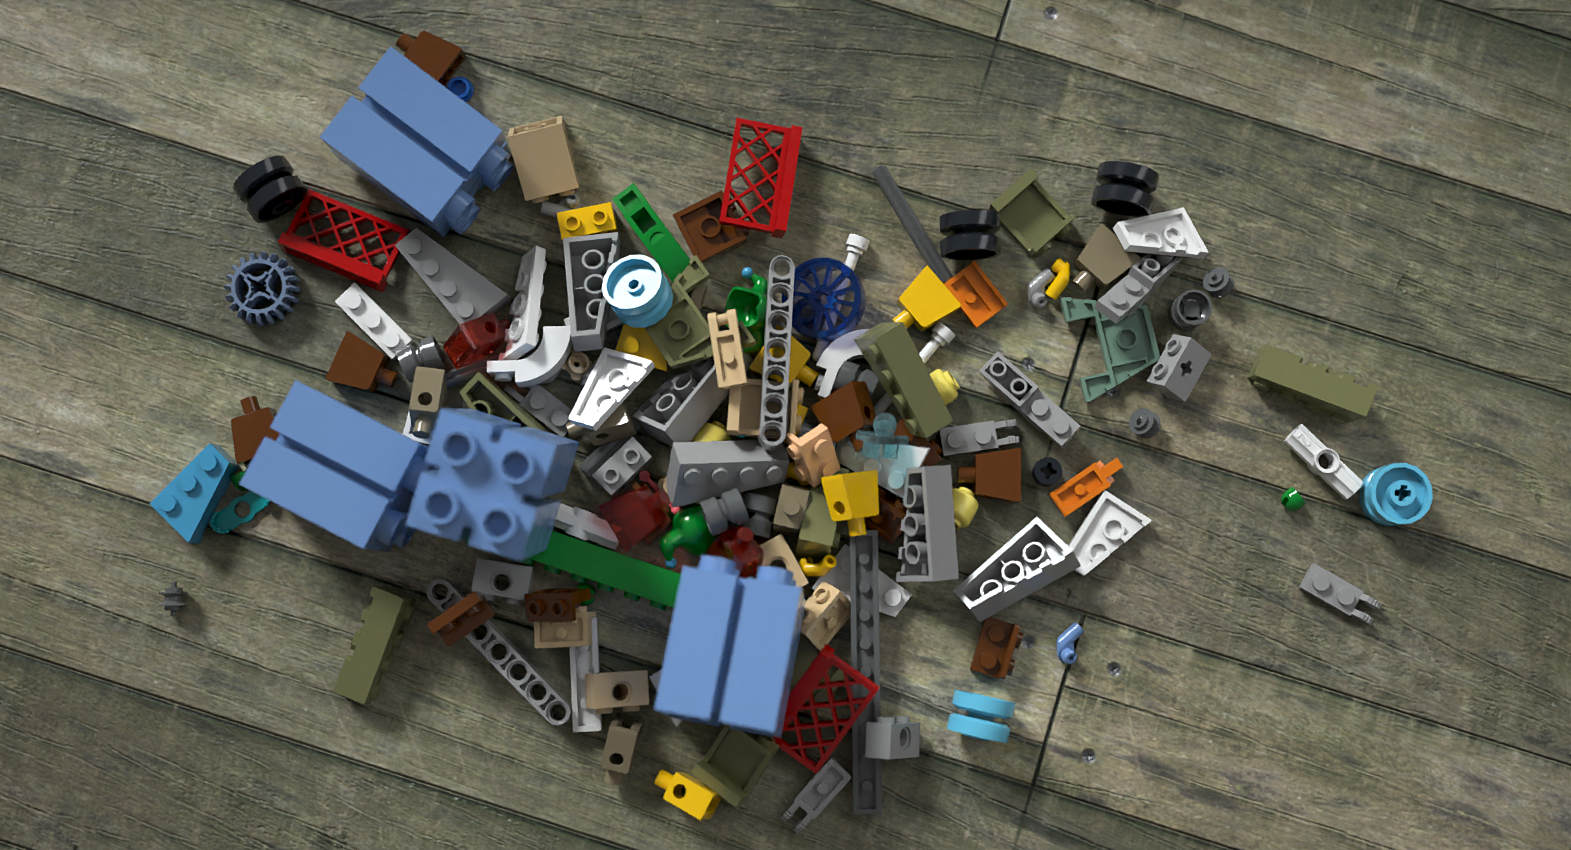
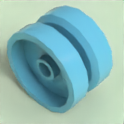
M630 255L619 259L609 268L603 279L602 289L604 297L618 318L624 324L633 328H645L656 324L666 316L672 306L674 295L671 285L664 277L659 265L647 256Z
M1393 463L1380 466L1370 471L1362 480L1363 484L1359 489V503L1364 513L1373 522L1384 526L1411 524L1421 519L1430 509L1433 499L1432 485L1427 475L1416 466L1408 463Z
M954 689L952 704L956 708L967 710L968 714H949L946 729L978 740L1008 743L1009 726L994 721V718H1013L1016 703Z

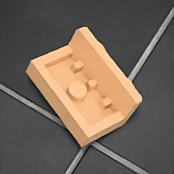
M822 423L800 438H797L791 432L785 435L789 445L786 447L787 451L795 463L794 472L801 481L806 480L815 488L822 483L821 477L832 476L841 470L829 430Z

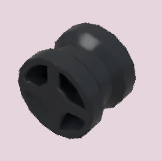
M1052 457L1040 459L1032 468V477L1041 486H1050L1056 483L1062 476L1061 464Z

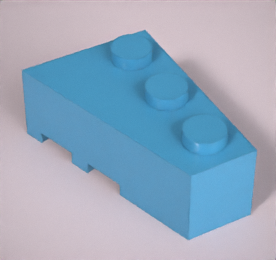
M209 443L155 497L150 505L188 543L200 544L211 516L231 483L230 477L235 475L239 464L221 446Z

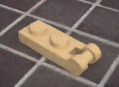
M736 309L727 310V313L719 315L716 312L708 313L719 389L725 390L747 386L748 381ZM729 324L730 330L719 331V326Z

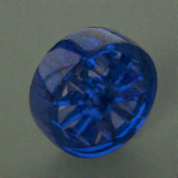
M814 258L796 267L794 274L792 327L804 337L819 342L834 341L842 335L852 332L861 321L866 306L865 289L861 279L854 270L842 261L833 258ZM826 269L824 281L821 285L818 272ZM832 272H842L830 285ZM810 274H813L816 284L815 288L805 280ZM846 278L850 279L851 286L835 291ZM803 283L811 292H799L797 289ZM854 292L853 302L838 299L840 296ZM782 294V303L787 301V298ZM822 295L827 296L826 300L828 303L826 305H823L821 303ZM796 296L802 297V299L798 300L794 305V299L796 298ZM806 305H812L813 314L809 318L801 316V310ZM838 305L852 307L848 317H845L837 309ZM832 312H835L843 320L835 328L830 315ZM825 314L829 329L819 331L822 315ZM813 324L812 329L806 328L808 325Z

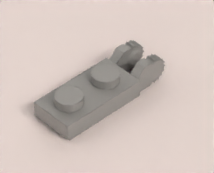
M539 384L528 386L531 390L525 397L521 396L512 386L507 385L503 389L519 401V405L559 436L565 438L568 434L566 424L570 422L568 418L572 410Z
M1016 419L995 423L994 421L940 429L939 435L943 457L998 449V446L1020 443L1019 436H1008L997 440L996 429H1010L1017 426Z
M1315 563L1311 564L1298 587L1346 616L1351 615L1368 625H1371L1374 619L1368 614L1354 609L1358 601L1376 610H1379L1382 605L1372 597L1363 594L1364 591Z
M830 757L817 774L795 796L794 802L784 811L780 818L784 822L789 820L800 806L807 812L795 824L793 829L797 834L800 833L812 818L815 819L852 778V775Z

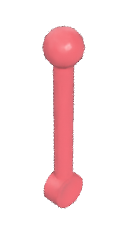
M645 470L640 472V480L647 482L671 508L673 515H676L682 509L681 506L672 508L666 494L650 478V473Z

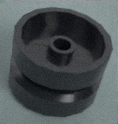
M278 155L257 162L245 170L233 185V190L240 200L248 203L247 210L257 223H266L285 215L302 202L307 195L308 189L298 176H293L294 169L284 156Z
M1106 161L1100 163L1096 180L1101 185L1096 186L1093 190L1092 205L1105 212L1121 216L1143 217L1150 215L1154 199L1149 193L1157 189L1158 173L1151 168L1130 162Z
M962 210L946 213L939 217L940 233L948 236L940 241L942 258L967 261L989 259L1001 255L1000 238L993 235L1000 230L999 213L988 210Z

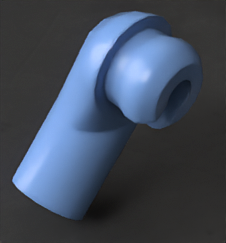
M1076 622L1068 627L1056 640L1058 659L1068 665L1076 661L1077 654L1074 653V641L1084 633V630Z

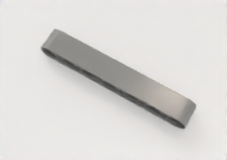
M784 255L777 256L771 261L767 284L759 443L764 449L769 451L780 448L786 435L795 266L792 259ZM778 266H783L789 273L785 276H779L775 273L774 269ZM776 293H782L786 296L787 301L777 303L773 300L772 296ZM775 320H780L784 322L786 328L782 331H777L772 328L771 323ZM773 347L781 348L784 356L774 358L770 355L769 350ZM774 374L779 375L783 383L779 386H773L768 382V377ZM770 402H776L780 405L781 411L777 414H771L767 411L766 405ZM768 430H775L778 432L780 439L776 442H770L765 438L764 433Z
M445 579L432 581L426 591L429 600L442 613L467 597L453 582ZM440 584H444L448 588V595L443 600L436 596V588ZM490 620L483 624L487 628V635L484 639H478L474 631L465 636L549 723L558 726L571 719L572 704ZM498 644H503L507 649V654L502 660L494 655V648ZM518 663L524 665L527 671L525 678L522 680L517 679L513 673L514 667ZM536 684H542L546 688V696L542 700L535 698L533 695V688ZM556 704H561L565 707L566 716L564 719L560 720L554 717L552 710Z

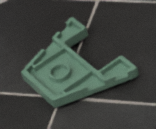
M1070 297L1060 299L1065 324L1088 318L1094 319L1106 368L1105 373L1079 379L1084 403L1092 401L1159 360L1160 354L1148 305H1141L1129 318L1124 317L1119 323L1115 324L1094 308L1097 303L1096 300H1079Z

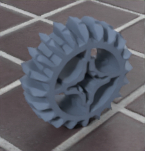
M261 251L259 258L255 253H250V261L244 257L240 258V263L242 264L240 267L231 265L232 269L236 272L234 276L231 274L226 275V278L232 282L224 286L225 290L231 292L225 296V299L228 302H233L229 308L233 312L238 311V318H246V322L249 324H254L256 321L259 326H264L266 320L269 324L274 325L276 322L275 316L285 320L283 312L285 310L290 313L294 311L289 305L291 302H299V299L294 297L293 294L300 293L301 288L293 285L297 284L300 279L298 276L293 275L296 270L292 266H287L288 261L282 258L279 260L277 254L272 253L268 256V253ZM270 268L269 272L265 271L259 277L251 275L257 270ZM279 277H281L282 280V291L280 296L276 292V286L279 283ZM245 282L249 286V291L245 296L247 298L246 301L243 295ZM255 282L267 288L266 291L271 295L262 293L259 287L255 285ZM265 301L274 302V304L268 308L260 310L254 309L257 305L260 306Z

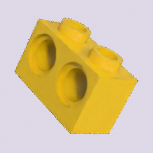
M611 202L557 213L562 241L563 238L618 232L615 212Z

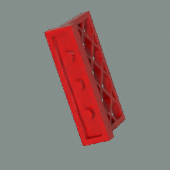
M736 118L719 224L772 234L771 237L783 238L787 230L803 127L792 125L791 128ZM741 127L752 129L757 137L746 144L740 136ZM770 133L783 135L782 143L774 149L765 139ZM761 141L768 153L757 159L749 147ZM738 142H739V144H740L742 147L737 150ZM745 150L753 163L741 169L735 159L738 154ZM780 150V156L778 157L776 152ZM772 156L778 164V169L769 175L761 165V162ZM756 166L764 176V179L753 185L745 173ZM734 168L738 172L735 175H733ZM741 176L749 189L737 195L731 187V183ZM768 182L774 190V194L765 201L757 191V188ZM752 192L760 202V205L749 211L741 201V198ZM730 194H731V196H732L734 199H732V200L729 201V196H730ZM735 202L745 214L739 219L726 217L727 208ZM770 202H772V207H771V209H770V207L768 206V204H769ZM764 208L770 216L769 225L757 223L752 214Z
M309 189L286 234L282 232L278 244L282 251L384 292L388 284L387 278L400 254L395 245L406 237L410 231ZM315 199L322 202L326 210L310 215L308 208L312 200ZM340 211L347 212L351 220L335 226L332 214ZM328 216L332 227L317 232L313 221ZM366 221L374 224L376 231L360 236L357 224ZM310 222L314 234L303 238L295 235L299 226ZM353 226L357 238L342 243L338 231ZM391 231L400 234L396 243L385 246L381 235ZM335 233L339 244L329 248L322 246L319 238ZM378 236L383 248L367 253L363 241ZM360 243L364 254L355 258L347 256L344 248ZM385 253L388 261L384 269L381 270L373 267L370 258Z
M827 644L820 650L788 697L782 733L784 731L796 730L798 743L789 744L782 738L773 737L775 743L783 751L815 774H817L880 688L834 655L833 652L835 650ZM832 664L843 671L844 680L830 682L828 670ZM824 677L825 682L819 683ZM861 684L870 691L866 697L854 698L851 685ZM846 686L848 699L834 700L832 687ZM826 688L829 701L815 703L814 689ZM809 698V703L804 704L806 700ZM850 705L852 716L846 719H838L835 706ZM830 707L833 720L819 721L816 708ZM811 709L813 722L800 724L798 711ZM834 726L836 732L835 739L823 740L820 727ZM815 728L817 741L803 742L801 729ZM819 747L821 758L817 763L806 756L805 748Z

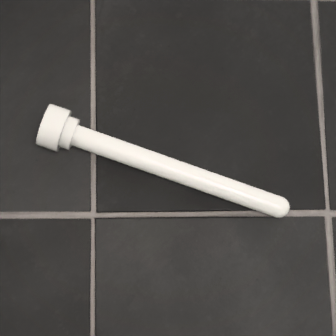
M849 234L846 242L848 248L846 251L849 253L813 352V359L817 362L828 346L858 257L862 256L869 246L870 240L855 234Z
M938 322L931 330L933 332L930 336L932 339L919 353L924 364L939 346L943 347L945 343L949 344L955 337V334L941 322ZM887 392L874 406L877 420L893 402Z

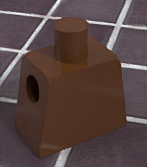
M422 31L416 39L403 33L396 42V47L405 52L404 57L444 87L466 59L462 48L427 31Z
M346 331L325 379L337 385L374 393L379 383L393 388L398 379V373L386 368L390 360L388 356L351 332Z
M851 381L811 406L820 423L828 428L833 442L847 443L851 441L856 453L871 447L865 432L875 427L878 421L865 381Z
M257 396L240 400L244 415L231 419L236 463L244 466L251 463L264 437L276 441L280 435L279 432L270 428L278 413L270 407L260 409Z
M1021 448L975 455L973 457V467H958L957 482L973 483L974 496L1010 503L1021 502Z

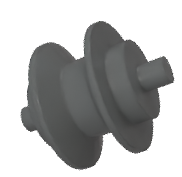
M1215 268L1205 275L1203 286L1213 298H1223L1233 290L1234 280L1226 269Z
M1147 408L1137 409L1129 419L1130 430L1141 438H1151L1160 428V418Z
M171 582V588H165V592H159V594L165 596V602L159 604V606H164V610H170V616H176V610H182V606H188V604L182 602V596L188 594V592H182L183 588H177V582Z

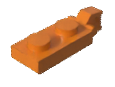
M1118 458L1113 459L1106 465L1100 460L1097 463L1091 464L1048 495L1063 517H1066L1110 487L1111 483L1115 481L1111 475L1120 470L1123 465Z

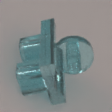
M880 413L875 417L873 422L874 431L857 430L856 439L864 441L861 455L865 457L897 459L899 445H908V436L893 435L896 430V420L889 413Z

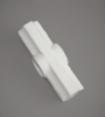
M1303 424L1295 428L1283 441L1307 464L1308 469L1313 474L1319 475L1344 500L1355 494L1363 484V481L1340 460L1337 452L1327 448ZM1320 455H1323L1328 459V466L1326 469H1323L1319 465L1318 460Z
M563 503L560 504L554 523L555 527L565 530L564 533L585 541L591 540L614 550L619 545L624 531L623 527L600 519L596 514L575 506L572 508Z

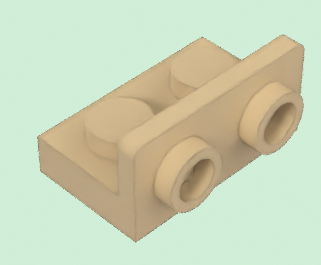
M823 581L806 601L801 634L815 649L820 651L825 644L830 642L851 616V602L840 590Z
M580 606L575 608L576 620L573 622H534L535 648L592 646L591 617H596V611L587 612V606Z

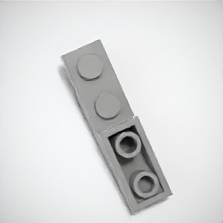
M1147 253L1131 267L1126 277L1097 301L1094 308L1115 324L1119 323L1124 317L1129 318L1166 280L1183 257Z
M998 351L979 370V373L1016 411L1040 433L1043 432L1061 449L1081 429V426L1044 395L1032 380Z

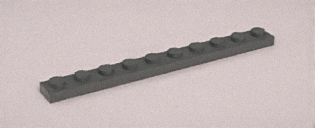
M866 530L865 535L850 537L851 667L880 687L878 530ZM861 684L852 685L854 698L866 697L870 691ZM880 688L852 725L853 815H882L881 759L865 757L866 722H878V716H880Z

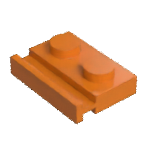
M973 261L969 266L944 283L946 288L962 305L960 310L975 329L1008 305L976 261Z

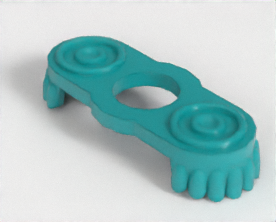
M250 490L245 495L234 498L230 505L220 512H214L211 516L210 526L217 533H229L241 524L252 521L257 513L270 504L271 500ZM240 502H247L250 506V513L244 518L239 517L235 512L236 505Z

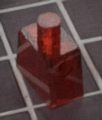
M493 313L458 325L442 347L455 369L458 370L494 352L506 338L505 329H510L511 323L506 318L498 321Z
M644 485L615 496L599 505L598 508L625 552L641 543L666 520V515L662 508L670 504V498L664 490L661 489L652 494L649 487Z
M738 526L732 527L720 534L704 556H714L734 561L736 563L735 569L740 571L739 578L757 579L759 566H762L764 552L754 541L752 530L747 527Z

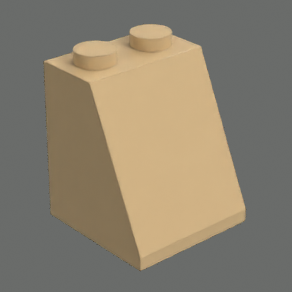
M563 116L509 129L507 138L525 201L532 200L533 203L548 200V195L559 193V196H567L575 193V189L579 188V180Z

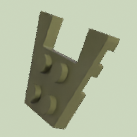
M697 255L691 258L689 265L682 274L679 273L675 278L674 284L671 286L674 295L672 306L666 316L656 324L645 327L672 369L714 357L709 325L688 296L690 291L711 278ZM741 320L739 322V331L743 349L755 345L756 341Z

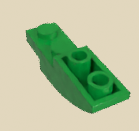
M632 183L612 198V200L674 283L675 278L679 273L682 274L691 259L638 187Z

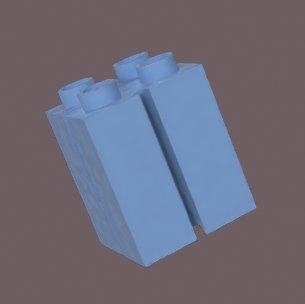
M390 46L358 87L366 94L362 102L351 96L320 135V138L340 161L443 238H445L451 228L462 235L471 226L480 212V208L474 204L476 201L473 197L478 190L481 191L485 185L496 191L513 170L514 165L508 161L510 150L504 133L499 127Z
M295 380L270 428L280 433L278 439L274 441L264 437L239 484L363 549L390 552L393 544L404 548L416 528L406 525L421 472L440 469L436 465L425 462L429 447Z
M441 409L425 462L436 465L440 469L421 472L406 525L455 541L470 538L468 545L519 561L545 551L561 504V500L547 496L565 491L579 442L532 427H521L520 423L475 409Z
M701 556L699 569L683 566L655 710L669 718L720 727V723L723 722L730 724L729 729L781 738L806 606L802 588L796 586V581L793 580L794 573L785 569L759 566L757 579L739 578L740 571L735 569L736 563L734 561L714 556Z

